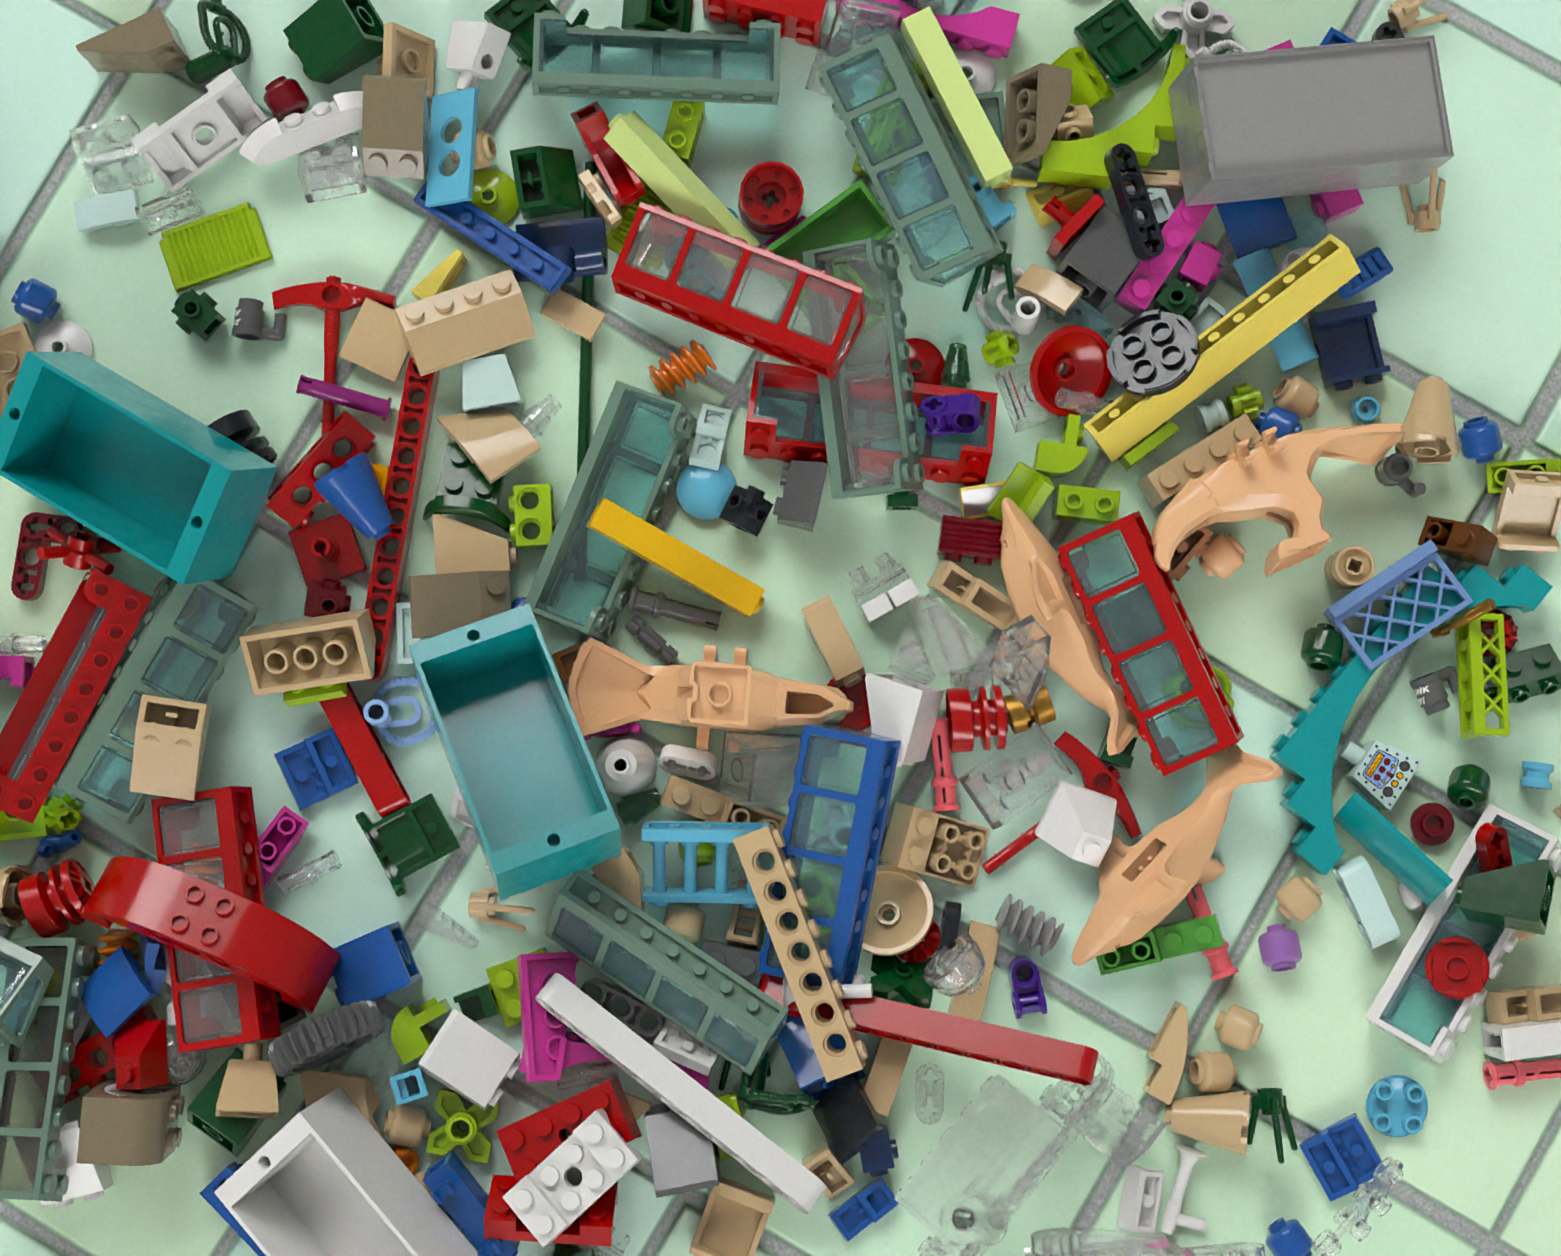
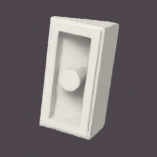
M1128 1164L1126 1166L1117 1220L1118 1227L1130 1232L1155 1233L1165 1171Z

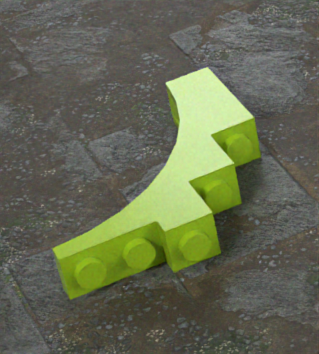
M1174 43L1168 56L1164 80L1150 102L1133 118L1113 130L1094 137L1072 141H1050L1044 155L1039 156L1037 182L1109 190L1111 182L1105 167L1104 156L1113 146L1119 143L1129 145L1136 155L1138 164L1148 166L1152 155L1156 156L1158 153L1159 140L1176 142L1168 88L1190 62V57H1185L1186 45ZM1116 155L1117 161L1122 160L1124 162L1123 158H1118Z

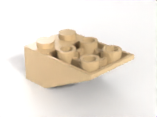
M142 694L135 731L130 792L190 801L195 800L212 709L209 705Z
M896 802L879 862L974 888L990 829Z
M628 847L621 849V856L610 858L591 867L594 872L591 876L645 912V902H642L644 874Z

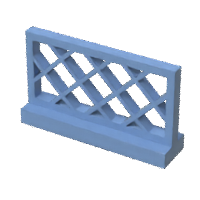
M1431 539L1328 607L1323 613L1330 623L1333 622L1369 672L1474 602L1436 552L1438 548ZM1432 562L1441 572L1439 583L1422 580L1424 567ZM1418 572L1417 579L1409 578ZM1445 578L1450 585L1444 584ZM1400 583L1416 584L1414 600L1396 597L1397 588ZM1421 585L1438 588L1436 604L1418 601ZM1393 589L1392 596L1384 595L1385 593ZM1443 589L1455 591L1463 602L1455 607L1441 605ZM1376 599L1391 601L1388 617L1370 614L1372 602ZM1395 602L1413 605L1410 621L1393 618ZM1367 606L1366 613L1358 612ZM1417 606L1435 609L1433 622L1430 624L1415 622ZM1440 610H1442V611H1448V612H1446L1445 614H1443L1442 616L1439 617V611H1440ZM1351 616L1365 618L1363 633H1351L1343 622ZM1369 619L1387 622L1385 638L1367 635ZM1392 623L1409 626L1406 640L1401 642L1389 639ZM1414 627L1421 628V630L1413 634ZM1355 638L1361 639V645L1358 644ZM1366 640L1384 643L1382 656L1373 662L1364 652ZM1388 644L1395 645L1394 648L1387 652Z

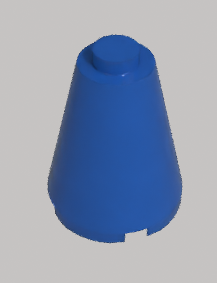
M365 452L349 459L344 465L333 469L314 483L313 486L316 491L365 538L370 539L374 537L378 541L392 532L389 527L394 523L371 461Z

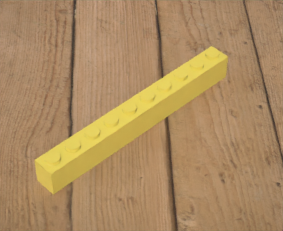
M1333 234L1328 235L1198 336L1200 355L1197 365L1191 375L1181 385L1171 391L1154 396H1140L1126 391L1087 421L1083 426L1098 448L1111 462H1114L1289 326L1297 322L1315 306L1323 302L1328 296L1349 282L1361 271L1348 246Z

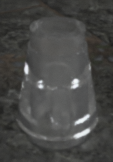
M549 394L546 398H543L522 412L519 421L534 438L538 435L542 436L558 411L562 408V405L554 396Z

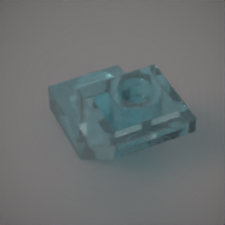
M1080 297L1065 316L1046 305L1047 320L1055 319V322H1067L1073 320V316H1077L1078 326L1094 330L1104 340L1107 339V335H1110L1115 328L1112 320Z

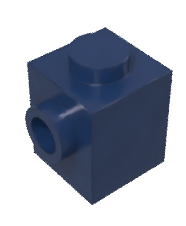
M885 1125L884 1128L864 1142L866 1147L860 1151L863 1173L870 1172L872 1177L888 1174V1169L895 1168L893 1159L899 1158L896 1139H889L888 1129Z

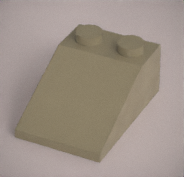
M160 8L75 45L77 51L97 72H176L182 69L184 64L191 61L177 29Z
M1040 63L1006 79L1004 151L1012 166L1044 155L1071 100L1073 89L1071 82L1072 70Z
M364 75L362 113L364 176L425 179L428 171L429 155L426 78Z
M509 570L409 577L412 639L431 638L511 610Z

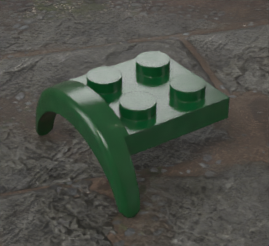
M500 0L484 12V19L487 22L511 33L507 45L518 56L516 62L525 71L531 72L533 65L534 13L553 10L561 14L550 0ZM582 9L572 24L566 20V27L573 28L576 25H585L589 17L588 10ZM545 46L543 67L558 58L570 46Z
M1129 0L1112 1L1074 29V34L1106 74L1103 79L1111 88L1125 86L1155 66L1173 47L1181 33L1178 27H1174L1160 42Z
M448 443L436 497L425 506L422 519L427 521L433 516L432 514L465 515L491 522L502 528L505 532L510 533V524L512 522L498 509L505 475L490 484L476 464L471 463L458 444Z
M433 793L422 797L376 823H373L365 812L355 815L356 821L370 842L398 897L407 892L403 878L461 848Z

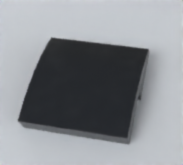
M854 1073L848 1074L838 1081L812 1110L839 1164L842 1165L866 1147L864 1143L866 1140L884 1128L858 1077Z

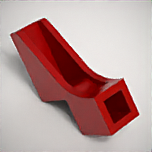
M595 101L571 113L570 116L581 140L590 153L605 187L617 205L620 207L637 202L640 196L646 194L645 189L636 172L603 139L610 128L608 127L609 121L602 107Z

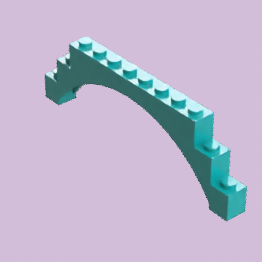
M1476 564L1466 568L1461 567L1455 572L1454 576L1474 602L1454 616L1463 613L1487 598H1491L1495 602L1496 608H1518L1523 613L1534 611L1553 586L1525 564H1520L1513 568L1511 566L1507 567L1499 576L1498 581ZM1427 565L1423 569L1422 580L1439 583L1440 574ZM1418 572L1409 578L1417 579ZM1445 579L1444 584L1450 585L1449 582ZM1404 582L1406 583L1399 593L1397 592L1396 597L1414 600L1416 584ZM1421 585L1418 601L1436 604L1438 588ZM1443 589L1441 605L1455 607L1463 602L1455 591ZM1391 601L1384 603L1387 608L1381 616L1388 617ZM1395 602L1393 618L1410 621L1413 605ZM1417 606L1415 622L1430 624L1433 622L1435 609ZM1440 610V611H1439V617L1442 616L1443 614H1445V613L1448 612V611H1442V610ZM1370 620L1367 635L1385 638L1387 622ZM1392 623L1389 639L1403 642L1408 637L1409 626ZM1414 627L1413 634L1421 630V628ZM1356 639L1358 644L1361 645V640ZM1366 640L1364 652L1373 662L1382 656L1384 643ZM1388 644L1387 652L1394 648L1395 645ZM1351 647L1347 650L1349 656L1344 663L1340 662L1329 672L1328 677L1331 679L1325 687L1319 686L1309 698L1312 703L1306 711L1300 710L1290 722L1293 727L1287 735L1282 733L1271 746L1274 751L1269 756L1298 779L1297 782L1291 781L1285 787L1281 794L1284 798L1279 804L1308 826L1306 830L1304 828L1299 830L1293 837L1291 842L1294 845L1289 851L1317 874L1327 875L1345 852L1338 845L1331 797L1332 774L1337 745L1344 723L1356 698L1369 678L1382 665L1380 664L1369 672Z

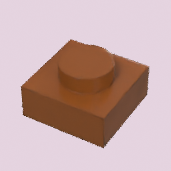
M580 642L552 654L564 683L568 682L579 647L582 645Z

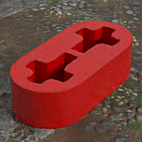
M1489 822L1481 825L1475 836L1481 871L1484 873L1512 866L1506 830Z

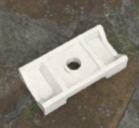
M230 68L205 86L209 92L160 127L154 122L130 139L136 150L148 161L172 193L237 148L258 127L269 121ZM203 128L210 129V133L205 139H196V134L199 130Z
M603 1108L597 1109L573 1131L571 1136L530 1174L525 1175L502 1198L542 1247H545L552 1243L607 1192L643 1156L639 1151L628 1145L610 1124L607 1113ZM571 1167L578 1168L582 1173V1181L577 1186L569 1183L567 1179V1172Z

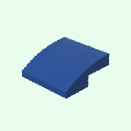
M1282 197L1216 204L1237 259L1261 249L1269 248L1272 250L1298 238Z
M333 727L274 754L299 811L358 784Z
M140 934L146 979L156 992L155 995H160L166 974L162 942Z
M124 945L120 946L84 982V992L81 996L85 1008L106 1038L113 1037L156 994L139 973L143 968Z
M1356 1113L1332 1124L1300 1144L1302 1152L1330 1202L1359 1189V1184L1387 1172L1383 1160Z

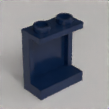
M1375 300L1317 312L1308 319L1314 347L1319 356L1317 360L1324 389L1335 387V391L1339 392L1353 388V383L1364 381L1365 385L1382 382L1383 376L1391 372L1390 365H1384L1373 320V315L1378 312Z

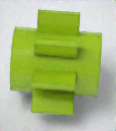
M996 330L985 336L988 343L982 345L981 353L988 365H995V368L998 369L1001 367L1006 368L1016 363L1013 356L1019 353V344L1014 335L1011 333L1006 334L1005 330L1000 332Z
M1247 383L1232 387L1234 394L1226 398L1227 407L1232 418L1240 417L1246 413L1251 421L1258 419L1257 412L1264 409L1260 390L1257 387L1252 389L1251 385H1247Z
M66 793L64 797L52 796L47 806L42 808L48 814L43 821L48 827L53 826V829L58 834L63 830H74L79 822L84 819L78 812L83 808V805L78 800H74L69 793Z

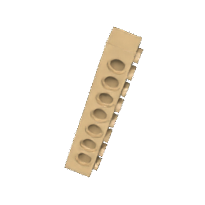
M773 824L733 839L826 1081L830 1082L863 1069L866 1065L865 1059L868 1058L866 1047L862 1040L857 1041L853 1029L856 1028L854 1016L850 1009L845 1011L841 998L845 997L843 988L838 979L833 980L829 968L833 967L832 960L827 949L822 950L817 938L821 937L818 924L814 918L809 919L806 907H809V902L802 888L798 890L794 877H797V871L791 858L786 860L782 849L786 844L780 829L775 830ZM763 852H769L774 856L775 864L772 869H766L761 865L760 855ZM774 882H781L785 885L787 890L785 898L778 899L772 894L771 887ZM786 912H792L797 916V928L790 929L785 926L783 916ZM803 942L809 946V958L802 959L796 955V943ZM807 974H818L822 979L821 988H811L806 981ZM827 1003L831 1005L834 1010L833 1018L825 1019L821 1017L818 1012L819 1004ZM832 1034L842 1035L845 1038L846 1047L843 1049L834 1048L830 1043V1036Z

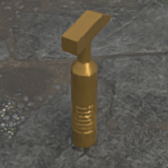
M1487 598L1452 618L1446 626L1431 630L1430 634L1432 638L1445 637L1450 634L1451 629H1459L1495 609L1496 604L1491 598Z

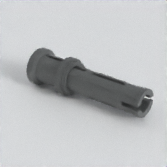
M636 585L633 586L627 612L632 613L635 610L651 614L654 619L664 616L715 631L718 629L722 613L668 599L663 592L655 594L639 590V587Z

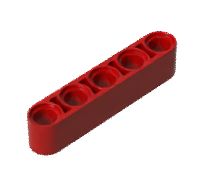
M347 682V696L319 701L379 815L385 818L411 804L409 795L373 727L366 721L363 715V708L349 682Z

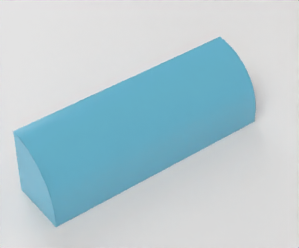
M1269 248L1255 251L1233 261L1248 296H1251L1280 273ZM1301 318L1270 341L1271 347L1285 374L1319 358Z

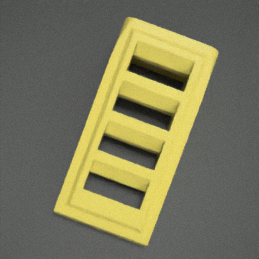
M457 249L413 288L411 291L413 296L417 300H421L450 290L467 263L463 252Z

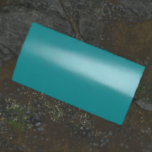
M1357 792L1350 797L1333 820L1427 906L1454 881Z

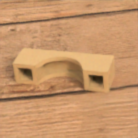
M1245 413L1139 480L1137 485L1152 508H1155L1179 493L1190 478L1197 479L1226 462V457L1234 453L1235 443L1248 439L1249 449L1262 440V437Z

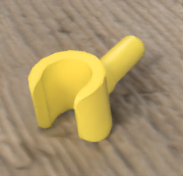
M1010 174L1008 177L1009 181L998 187V189L1006 190L1013 186L1036 188L1037 180L1012 178Z

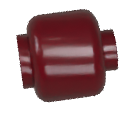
M281 76L271 81L265 87L264 102L279 122L283 121L290 114L305 113L309 106V98L296 79H287L285 76Z

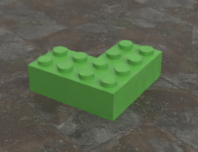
M860 179L767 248L776 255L786 259H796L804 265L802 255L804 251L868 238L887 243L896 236V230L888 224L883 214V207ZM867 257L836 260L833 262L834 277L842 281H852L859 285L860 288H863L865 307L874 306L876 309L873 312L875 314L866 315V322L860 332L863 335L882 321L885 310L853 269L854 266ZM777 277L789 295H791L795 283ZM803 287L796 304L810 321L807 288ZM851 321L842 344L843 348L857 323Z

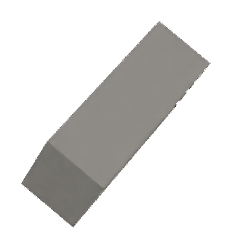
M1434 35L1193 57L1168 88L1186 207L1418 184L1454 157Z

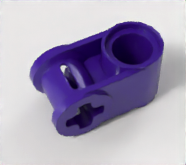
M972 393L929 396L920 404L921 412L926 416L925 430L928 435L938 437L947 434H968L974 432L979 427L981 400Z
M1018 956L1014 958L1008 965V976L1016 1019H1021L1022 1015L1036 1012L1047 1014L1046 998L1037 966L1027 957ZM1023 964L1029 965L1031 968L1030 975L1023 980L1017 979V968Z

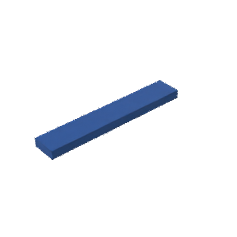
M427 181L413 199L415 204L553 295L557 293L572 272L570 267L469 201L431 208L425 206Z

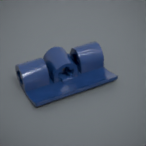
M603 217L517 224L515 226L516 233L570 267L572 272L563 284L573 282L574 277L606 275L608 273L607 238ZM513 269L517 282L532 281Z

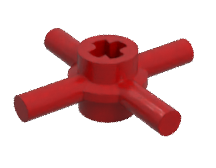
M52 525L47 529V535L61 544V546L40 547L37 550V556L40 560L63 558V564L70 568L88 570L93 566L100 572L110 575L114 571V565L99 555L120 553L122 548L110 541L97 542V536L90 532L73 530L68 535L57 526Z

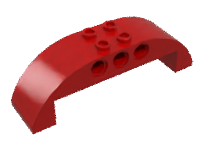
M117 856L110 859L79 914L81 918L110 929L114 922L279 991L283 1002L313 1014L341 958L340 954L325 941L281 914L194 876L141 858Z

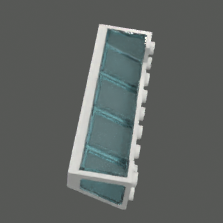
M1490 803L1486 806L1447 874L1454 881L1430 903L1365 1016L1373 1025L1440 1065L1443 1059L1448 1061L1457 1047V1044L1453 1043L1459 1032L1463 1034L1466 1032L1472 1021V1017L1469 1016L1474 1005L1479 1007L1482 1004L1488 990L1483 988L1475 996L1461 1000L1446 998L1435 991L1427 980L1424 968L1427 953L1443 938L1453 936L1469 938L1486 953L1490 966L1489 979L1495 980L1503 967V963L1500 962L1505 951L1510 953L1519 938L1515 935L1517 932L1515 929L1468 921L1459 909V904L1455 903L1458 885L1463 886L1464 878L1483 873L1480 869L1475 836L1479 827L1489 822L1506 830L1512 866L1546 859L1550 860L1555 873L1561 867V844L1559 838Z

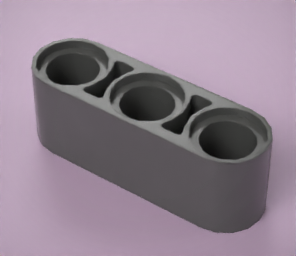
M591 978L580 988L586 994L588 986H598L602 990V998L596 1002L632 1031L642 1036H655L663 1027L664 1016L632 994L602 979ZM618 999L626 1000L630 1005V1012L626 1015H619L614 1010V1002ZM644 1014H654L658 1019V1026L654 1029L645 1028L641 1023V1018Z

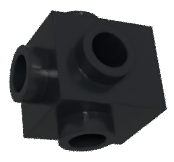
M735 485L719 518L733 527L757 537L774 504L764 499L765 492L754 486L749 485L745 489Z

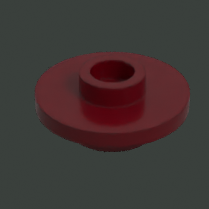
M1425 803L1417 807L1412 813L1410 829L1413 836L1420 843L1437 846L1445 843L1451 837L1454 830V819L1445 806L1438 803Z

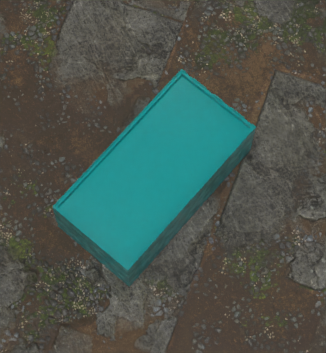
M27 351L0 418L1 476L182 585L231 577L278 469L277 466L81 352Z
M529 603L409 645L418 683L501 901L518 893L542 886L547 882L568 876L573 872L600 864L610 858L621 856V831L619 823Z

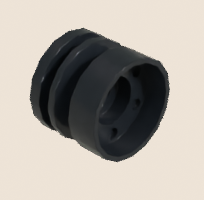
M238 410L229 413L208 425V427L272 464L277 459L275 450L272 447H268V439L264 436L256 437L261 428L248 410Z

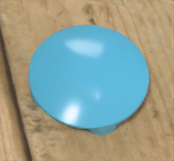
M720 463L719 471L688 465L678 478L676 493L680 505L690 516L710 520L720 516L734 486L737 484L733 473L722 463Z
M1390 1075L1380 1079L1373 1085L1367 1095L1366 1113L1370 1123L1376 1130L1386 1136L1404 1137L1410 1134H1417L1423 1128V1122L1428 1111V1101L1422 1086L1413 1079L1403 1075Z

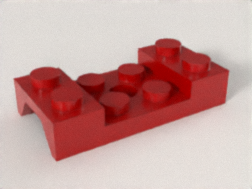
M493 1175L484 1215V1239L538 1242L502 1198L517 1184L514 1176ZM618 1182L552 1243L611 1247L615 1205H617Z

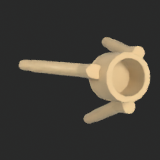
M1397 0L1390 4L1391 8L1387 11L1389 21L1398 25L1400 29H1404L1406 33L1417 27L1445 20L1448 18V14L1444 13L1416 21V17L1420 15L1418 7L1428 0Z
M1437 170L1430 174L1428 204L1417 206V212L1415 213L1406 185H1399L1407 212L1408 225H1414L1415 232H1434L1440 229L1446 181L1444 179L1440 180L1436 198Z
M481 887L480 893L471 892L468 914L469 917H477L479 922H489L524 932L526 930L525 926L490 915L495 916L496 911L527 914L535 912V909L531 907L497 904V897H492V895L498 894L496 887Z

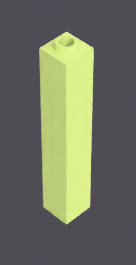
M930 6L902 19L900 31L982 190L989 186L992 189L1002 186L1009 181L1008 177L1013 170V166Z
M635 110L624 116L620 113L608 124L610 130L603 139L676 216H686L694 223L704 227L712 226L722 234L733 238L740 237L750 245L760 246L758 240ZM709 250L729 272L737 268L739 261Z

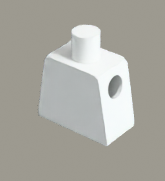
M452 21L445 65L447 69L460 74L456 90L476 87L477 79L492 80L496 76L510 39V32L489 22Z

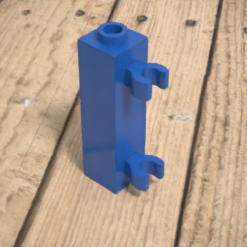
M451 1151L427 1169L423 1182L431 1190V1197L438 1205L442 1204L478 1250V1256L517 1255L520 1241L484 1239V1215L488 1194L454 1151Z

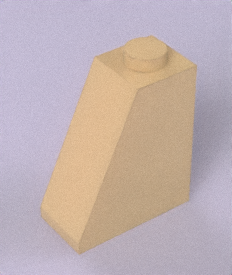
M432 514L436 574L509 570V574H514L513 566H518L517 547L512 548V543L509 540L440 514Z
M828 595L802 608L805 624L837 687L845 685L847 688L859 683L862 680L861 676L865 675V669L830 596Z

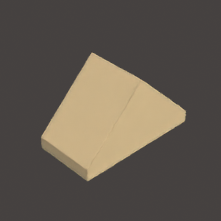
M825 1142L802 1159V1165L827 1186L824 1194L829 1200L855 1183L846 1167L839 1164L828 1142Z

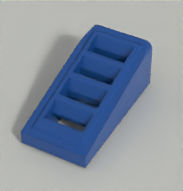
M1374 247L1355 259L1361 272L1349 280L1351 284L1347 282L1338 289V292L1345 301L1393 272L1392 265L1379 247Z

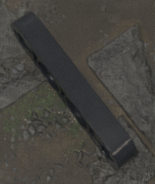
M1119 143L1106 152L1104 156L1105 167L1133 252L1140 260L1151 261L1164 251V240L1136 155L1129 145ZM1116 155L1118 158H1123L1124 162L1122 160L1117 161ZM1124 181H1129L1133 184L1135 188L1134 195H1130L1125 191ZM1134 210H1139L1144 215V224H1140L1134 219ZM1147 229V233L1146 231L1142 234L1140 233L1141 231ZM1145 243H1146V244H1151V245H1152V249L1149 248V247L1146 248Z

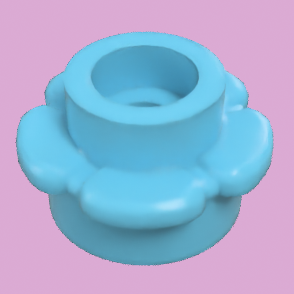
M1364 395L1362 398L1357 397L1351 403V417L1357 423L1362 422L1363 425L1372 424L1375 422V418L1380 415V405L1372 396ZM1364 407L1367 408V413L1362 411Z

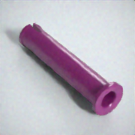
M303 374L300 376L296 390L298 394H304L383 417L382 421H386L392 402L390 397L388 400L307 377Z

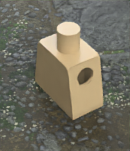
M245 1043L243 1059L229 1060L217 1100L215 1116L278 1118L279 1104L276 1072L270 1061L262 1060L263 1044Z

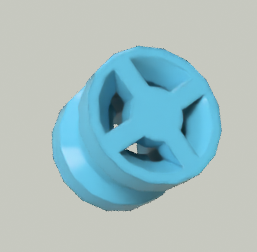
M1522 761L1524 777L1520 779L1519 786L1552 790V783L1549 779L1550 774L1554 772V765Z

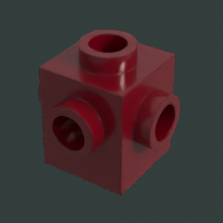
M323 578L322 582L309 580L304 605V616L317 617L349 612L351 596L346 595V586L341 585V581L331 578Z

